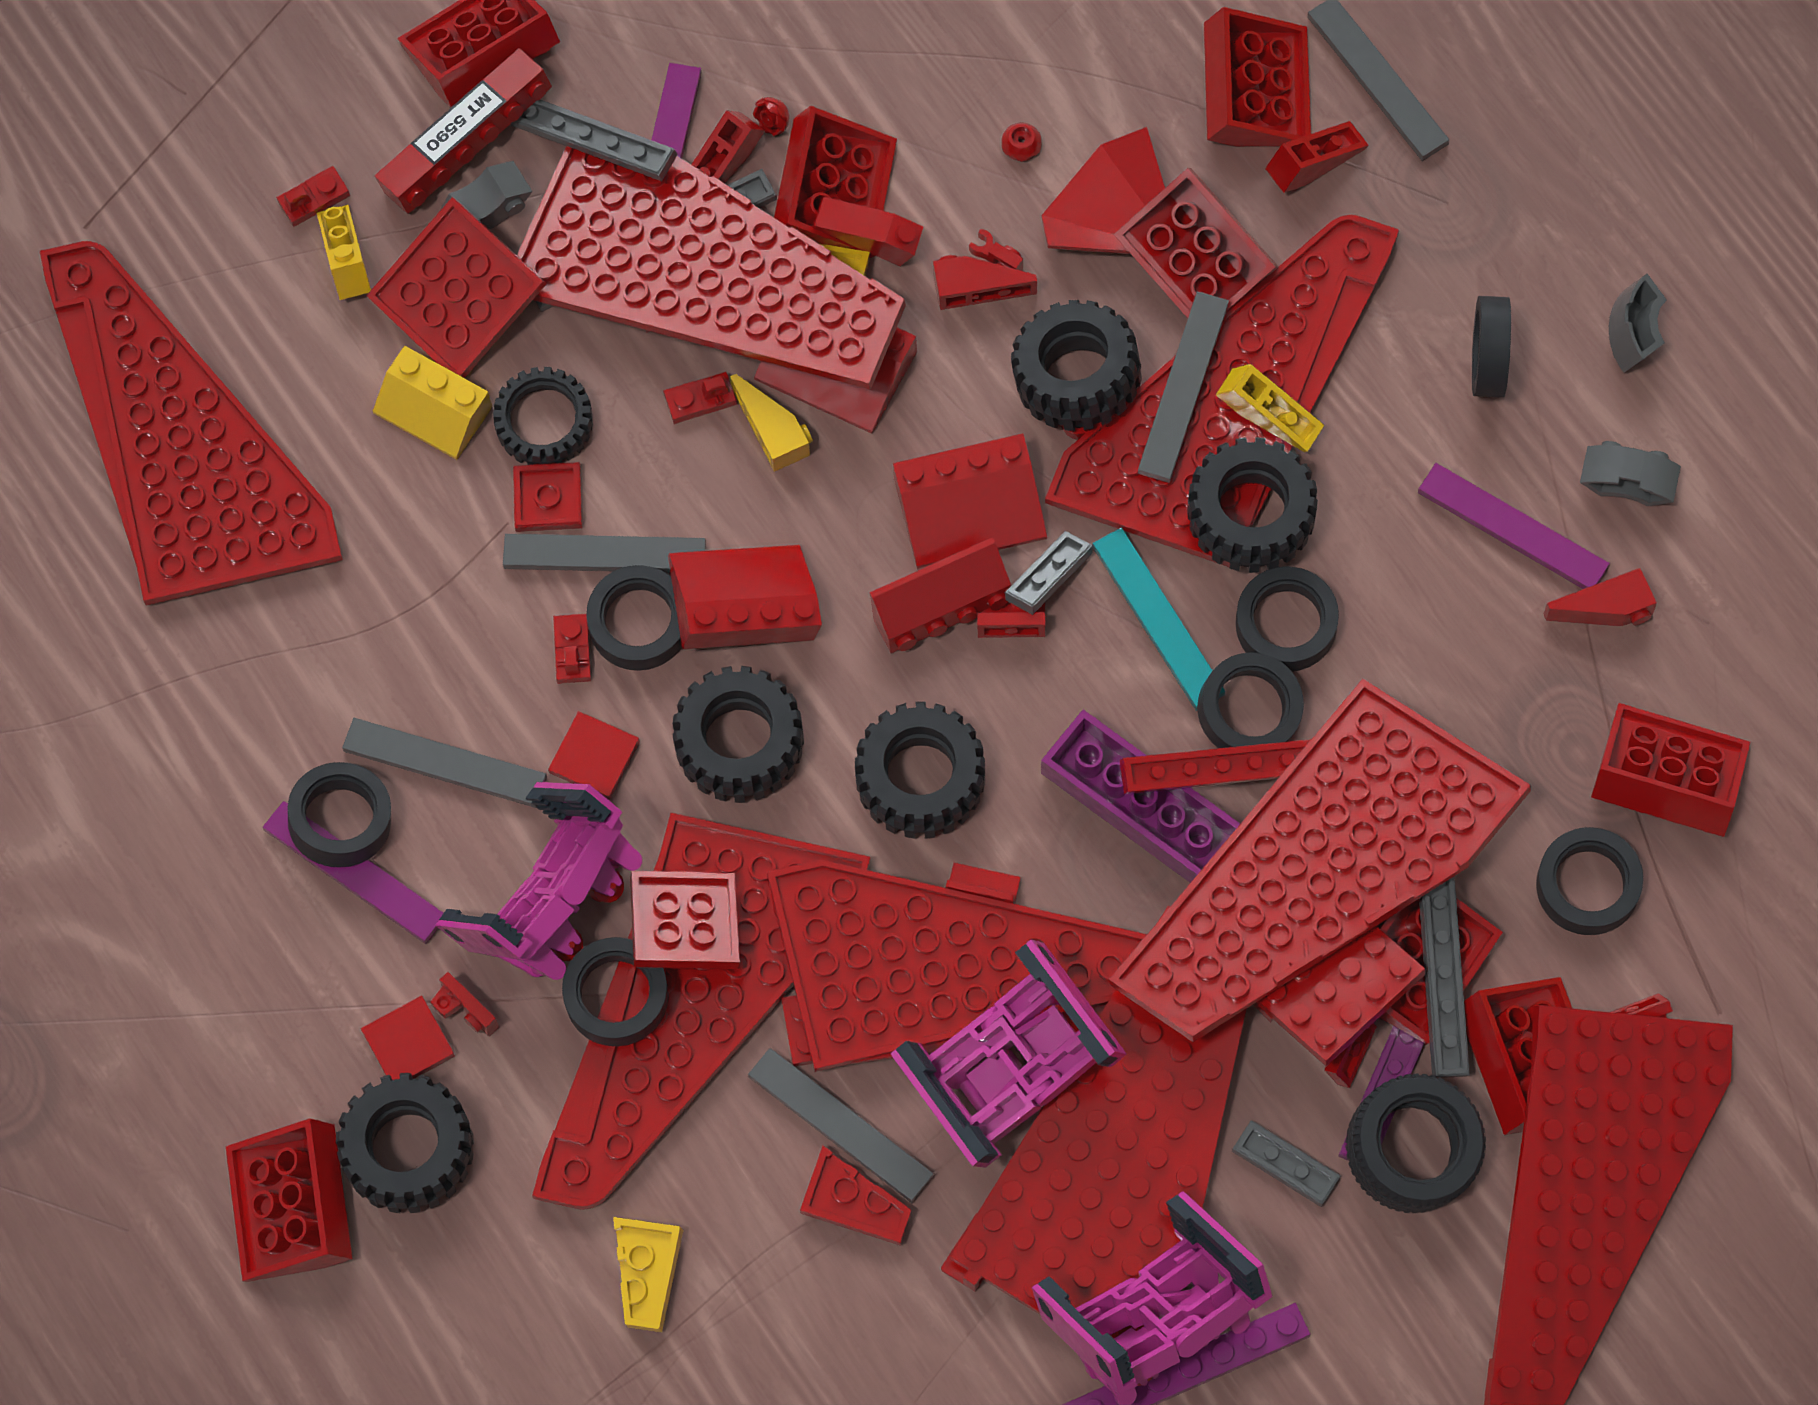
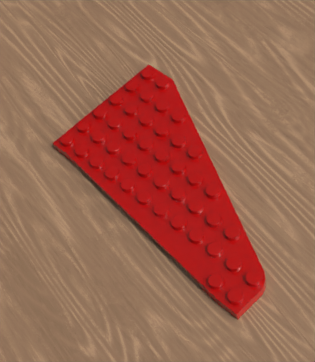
M81 241L41 250L40 256L45 281L136 563L145 605L342 561L343 558L333 512L329 504L104 246L92 241Z
M1543 1005L1533 1007L1531 1074L1493 1357L1489 1359L1484 1405L1565 1404L1731 1082L1733 1025Z

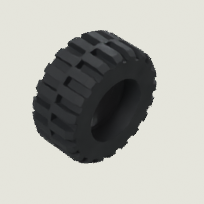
M1068 300L1069 304L1060 306L1058 302L1050 305V310L1046 312L1040 310L1033 315L1034 321L1032 323L1027 321L1020 329L1022 335L1016 336L1013 343L1014 351L1011 353V364L1021 402L1025 408L1030 409L1033 417L1040 421L1045 418L1046 425L1053 428L1063 425L1064 430L1075 431L1076 427H1083L1084 430L1093 429L1094 424L1101 422L1102 425L1109 423L1112 421V415L1117 414L1119 416L1127 409L1126 401L1129 403L1133 402L1137 395L1136 388L1141 383V362L1134 332L1129 328L1128 322L1123 316H1116L1115 310L1106 305L1099 308L1098 302L1087 300L1086 304H1081L1079 300ZM1089 350L1106 358L1104 364L1097 372L1081 380H1061L1047 373L1049 367L1057 358L1071 351Z
M1245 437L1236 439L1234 446L1230 447L1227 442L1218 446L1217 454L1214 455L1209 452L1203 458L1202 467L1196 468L1192 484H1190L1187 514L1188 520H1190L1192 536L1199 538L1198 546L1204 553L1212 551L1213 561L1218 564L1227 561L1230 563L1229 569L1236 571L1240 570V566L1249 567V573L1259 572L1260 566H1267V569L1271 570L1279 567V560L1281 559L1288 563L1295 558L1296 550H1303L1315 524L1318 499H1316L1317 486L1316 481L1311 480L1312 472L1307 464L1300 466V456L1292 450L1286 453L1284 451L1285 445L1277 441L1274 442L1273 446L1265 444L1266 438L1256 437L1255 442H1247ZM1258 483L1271 488L1279 495L1284 503V512L1276 521L1269 525L1246 527L1232 521L1223 512L1220 501L1225 492L1236 485Z
M731 666L721 668L722 674L714 676V673L711 671L703 675L704 682L701 685L694 681L687 688L688 697L681 696L677 704L678 713L674 714L672 722L674 730L672 735L679 765L684 769L687 779L690 782H696L698 790L704 794L712 791L714 792L715 799L726 801L727 796H734L735 803L745 802V796L754 795L756 801L765 798L764 791L769 788L773 793L782 787L781 780L783 778L789 780L795 773L794 765L800 763L802 745H804L801 713L798 710L797 701L793 694L787 693L786 685L779 679L774 682L771 681L770 673L760 670L758 675L752 673V667L741 666L740 672H732ZM735 710L754 712L763 717L770 727V738L766 745L754 755L741 759L726 758L710 749L706 740V733L710 725L719 716Z
M916 702L915 708L908 709L906 703L897 705L896 713L892 715L887 710L878 716L879 723L877 725L874 723L869 724L865 729V738L860 739L857 746L855 777L862 805L865 809L870 810L871 818L877 824L883 821L886 824V830L894 834L897 833L898 829L903 830L907 838L915 839L916 833H925V839L934 838L935 831L942 829L944 834L953 831L955 822L958 821L960 824H963L969 818V811L971 809L976 810L980 803V794L984 792L985 758L981 740L976 739L975 729L970 723L964 725L963 716L953 711L949 715L946 713L945 706L937 703L934 705V709L926 708V702ZM929 746L943 752L950 759L953 771L950 780L938 791L926 795H913L901 791L891 783L888 776L889 763L899 752L906 748Z
M400 1073V1079L392 1080L390 1075L380 1077L381 1084L373 1087L370 1082L362 1087L364 1094L360 1098L353 1096L347 1103L350 1110L348 1113L342 1112L339 1119L341 1131L336 1132L339 1162L355 1191L362 1198L366 1197L377 1208L380 1209L386 1206L389 1212L399 1214L401 1209H408L410 1214L421 1212L420 1206L427 1204L432 1209L440 1205L438 1199L446 1195L450 1198L456 1192V1183L458 1181L463 1183L468 1175L466 1167L472 1164L474 1156L472 1151L474 1138L469 1120L457 1097L452 1096L449 1089L443 1084H434L430 1077L420 1075L418 1079H414L411 1073ZM405 1115H416L428 1119L437 1131L438 1144L433 1155L426 1163L411 1171L395 1172L383 1168L377 1162L373 1153V1143L377 1133L386 1123Z

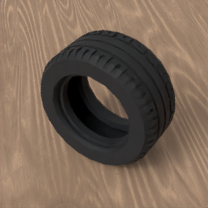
M1406 1074L1404 1077L1401 1075L1377 1087L1361 1102L1356 1112L1353 1113L1348 1125L1349 1128L1347 1129L1345 1141L1347 1143L1345 1147L1347 1160H1349L1348 1165L1352 1169V1175L1356 1177V1182L1361 1185V1189L1365 1190L1368 1196L1373 1197L1374 1201H1378L1380 1205L1387 1206L1391 1210L1395 1209L1398 1212L1426 1213L1427 1211L1430 1212L1441 1208L1453 1201L1476 1179L1483 1164L1482 1160L1485 1158V1128L1482 1126L1483 1121L1479 1118L1480 1114L1479 1111H1476V1106L1471 1103L1470 1098H1467L1463 1091L1458 1090L1459 1088L1456 1085L1453 1086L1451 1082H1445L1440 1077L1436 1078V1076H1428L1427 1074ZM1412 1107L1427 1111L1441 1122L1448 1133L1451 1147L1448 1165L1441 1175L1432 1179L1417 1180L1403 1176L1390 1166L1383 1155L1380 1141L1383 1122L1390 1113L1398 1109Z

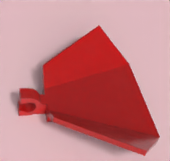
M1147 127L1101 144L1042 214V224L1048 248L1130 254L1114 234L1165 189Z

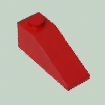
M726 110L691 165L709 177L714 176L721 182L726 183L749 157L765 130L743 113Z
M1348 121L1283 143L1265 169L1282 192L1286 193L1308 185L1364 151L1368 147V143L1354 125Z
M823 197L812 228L861 250L868 251L870 254L897 266H901L915 256L924 226L895 213Z
M946 255L939 260L933 261V276L940 310L1037 294L1036 274L968 256Z
M1641 568L1548 602L1544 611V617L1546 621L1625 626L1632 623L1636 626L1651 619L1657 602Z

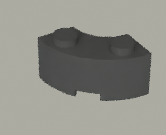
M509 161L487 167L472 183L460 190L449 193L441 209L454 197L490 230L509 216L520 213L525 208L524 202L530 196L532 190L514 161Z
M1648 274L1642 276L1619 295L1610 313L1608 325L1610 345L1613 356L1623 373L1665 343L1659 332L1657 318L1661 306L1667 299Z
M1604 441L1602 445L1587 446L1580 483L1599 496L1623 497L1637 501L1645 506L1674 503L1681 466L1669 460L1668 454L1661 451L1648 452L1636 448L1623 447L1614 441Z

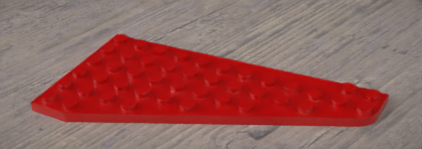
M1357 215L1340 216L1328 223L1226 311L1170 483L1138 474V468L1175 356L1136 389V397L1131 403L1126 401L1127 409L1121 415H1112V421L1105 425H1102L1101 422L1095 424L1093 429L1088 430L1063 452L1045 497V504L1117 529L1122 527L1126 532L1215 562L1212 560V551L1204 553L1198 546L1199 538H1194L1190 530V520H1188L1187 514L1190 484H1192L1196 468L1202 467L1203 458L1209 452L1216 455L1218 446L1226 442L1230 447L1234 446L1236 439L1246 437L1247 442H1255L1256 437L1266 438L1265 444L1272 446L1277 441L1285 445L1284 451L1286 453H1289L1293 448V445L1240 416L1217 397L1216 393L1233 368L1251 364L1311 413L1389 261L1399 229ZM1258 483L1236 485L1221 497V508L1232 521L1246 527H1252L1271 488ZM1223 561L1221 564L1230 567V563L1227 561Z
M670 813L661 851L653 871L735 873L739 967L738 969L663 968L669 991L668 1006L662 1021L652 1033L636 1043L625 1046H606L591 1040L588 1041L555 1130H553L541 1161L532 1194L533 1199L579 1210L591 1209L603 1203L780 1002L781 998L794 986L767 871L820 859L869 870L870 856ZM632 928L628 936V939L633 940ZM618 962L597 1019L605 1022H622L634 1017L643 1009L649 997L650 986L647 977L640 969L630 963Z
M822 859L767 871L814 1072L848 1064L894 1059L890 1053L905 1041L921 1043L928 1054L933 1053L991 1007H994V1004L1030 974L1015 952L1031 939L1043 942L1097 1015L1100 1016L1116 990L1110 986L1109 979L1147 935ZM1052 1005L1047 1006L1046 1008H1044L1038 1015H1040L1041 1013L1045 1012V1011H1046L1047 1009H1049ZM1055 1005L1064 1018H1067L1073 1030L1079 1031L1062 1006Z

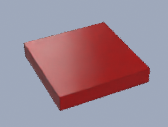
M580 462L513 466L516 532L582 528Z
M578 711L548 771L550 774L572 784H589L610 800L640 743V739Z
M422 995L360 1028L385 1075H390L392 1080L400 1079V1073H411L415 1079L455 1057Z

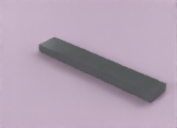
M1326 0L1308 12L1307 18L1421 161H1424L1449 144V138L1338 0Z
M537 100L523 112L518 120L510 124L511 126L660 181L663 180L678 155L674 148L543 100Z
M1197 291L1142 455L1138 474L1170 483L1229 305V300Z
M505 533L504 569L615 571L627 566L644 565L670 573L669 553L706 551V539Z
M354 717L342 747L343 751L349 754L534 808L537 805L531 804L532 801H528L525 798L536 782H546L547 779L546 773Z
M1452 877L1419 898L1432 1076H1436V1078L1469 1076L1455 877Z
M771 1048L768 1049L748 1073V1077L909 1202L913 1203L934 1177V1174Z

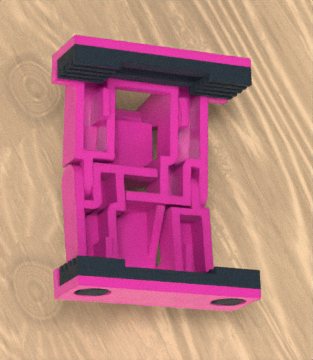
M536 782L525 799L532 801L531 804L538 805L536 808L543 810L542 813L547 814L550 819H555L554 822L558 826L532 869L534 871L531 876L523 882L498 914L484 913L482 917L461 914L460 910L446 909L435 926L468 952L498 957L532 977L545 975L552 980H559L566 971L563 961H571L583 949L582 935L572 927L567 918L572 913H577L580 908L577 904H580L587 894L597 902L611 903L616 901L624 891V881L620 873L614 869L622 866L626 870L635 871L641 867L642 856L620 833L623 827L619 818L622 811L591 785Z
M1031 939L1015 952L1030 974L994 1004V1007H991L933 1053L929 1055L921 1043L905 1041L890 1053L964 1156L974 1167L986 1168L998 1159L1002 1154L995 1146L996 1142L1040 1110L1041 1106L1052 1101L1096 1062L1098 1065L1112 1067L1127 1055L1043 942ZM1052 1005V1006H1051L1049 1009H1047L1045 1012H1043V1013H1041L1040 1015H1038L1044 1008H1046L1047 1006ZM1055 1005L1062 1006L1079 1031L1073 1030L1067 1018H1064ZM1013 1045L1017 1047L1028 1062L1025 1066H1022L1014 1053L1008 1050ZM986 1056L988 1057L971 1072L968 1071L970 1068H972L974 1065L980 1062L983 1058H985ZM960 1088L977 1113L971 1116L952 1089Z
M1184 1191L1166 1202L1168 1211H1170L1169 1214L1172 1217L1171 1221L1174 1223L1175 1234L1181 1241L1138 1271L1140 1275L1138 1279L1130 1278L1077 1308L1070 1304L1069 1295L1050 1276L1032 1287L1042 1320L1077 1353L1088 1375L1104 1384L1112 1392L1115 1401L1119 1405H1131L1137 1397L1136 1386L1147 1385L1152 1378L1156 1379L1160 1372L1179 1363V1356L1183 1358L1193 1356L1201 1348L1207 1346L1210 1341L1218 1339L1220 1334L1228 1327L1235 1334L1243 1333L1250 1324L1248 1311L1252 1308L1257 1309L1273 1297L1263 1263ZM1218 1273L1225 1278V1280L1222 1281L1220 1284L1218 1280ZM1190 1283L1194 1287L1190 1290L1181 1291ZM1129 1325L1132 1326L1114 1339L1110 1336ZM1141 1325H1144V1327H1142V1328L1139 1329L1138 1331H1135V1330H1134V1329H1136L1137 1327H1139V1326H1141Z

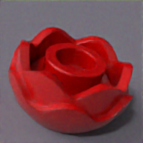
M764 97L755 103L756 107L753 111V116L759 121V126L765 130V133H771L772 136L784 133L790 118L786 105L781 100L773 97Z
M1019 122L1012 124L1002 135V150L1013 160L1020 162L1030 160L1041 150V134L1036 127L1029 123Z

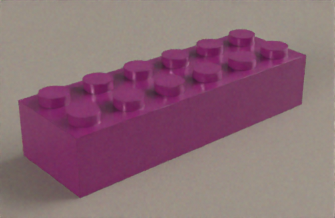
M1083 709L1042 758L1041 774L1191 883L1240 823L1191 787L1124 794L1119 760L1127 757L1147 755Z

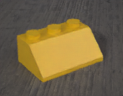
M404 345L386 372L373 414L457 460L492 409V403L488 391Z

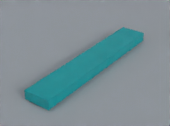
M1121 527L1093 542L1092 548L1197 711L1200 690L1213 670ZM1223 687L1220 691L1219 698L1225 695L1226 691Z

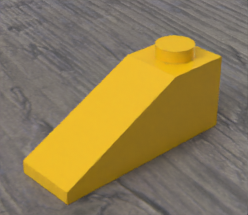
M1251 364L1233 368L1216 393L1217 397L1240 416L1303 452H1308L1324 427V424Z
M734 374L730 376L734 395L773 471L780 470L810 456L809 443L813 442L807 426L805 424L799 425L795 415L739 375Z

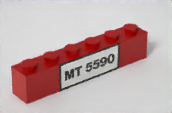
M520 48L517 49L374 175L383 192L407 214L422 205L426 198L437 188L444 185L463 165L469 163L488 143L493 142L506 127L518 120L523 112L545 96L546 92L552 88V85L544 70Z

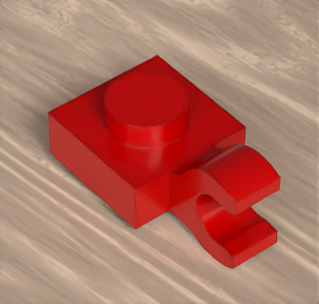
M980 229L978 232V238L985 241V245L977 246L972 242L969 244V251L972 255L981 257L994 264L1023 271V258L1021 254L1011 246L1006 245L1004 247L997 242L993 244V237L987 230Z

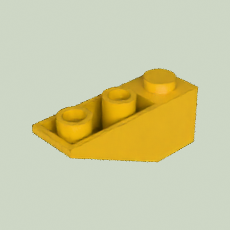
M349 206L331 207L325 211L317 212L339 300L369 293L371 288Z

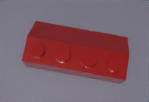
M993 537L870 592L873 619L890 653L898 650H909L922 639L929 636H940L951 626L973 621L977 617V613L989 608L997 610L1008 603L1005 600V592L1011 587V582Z

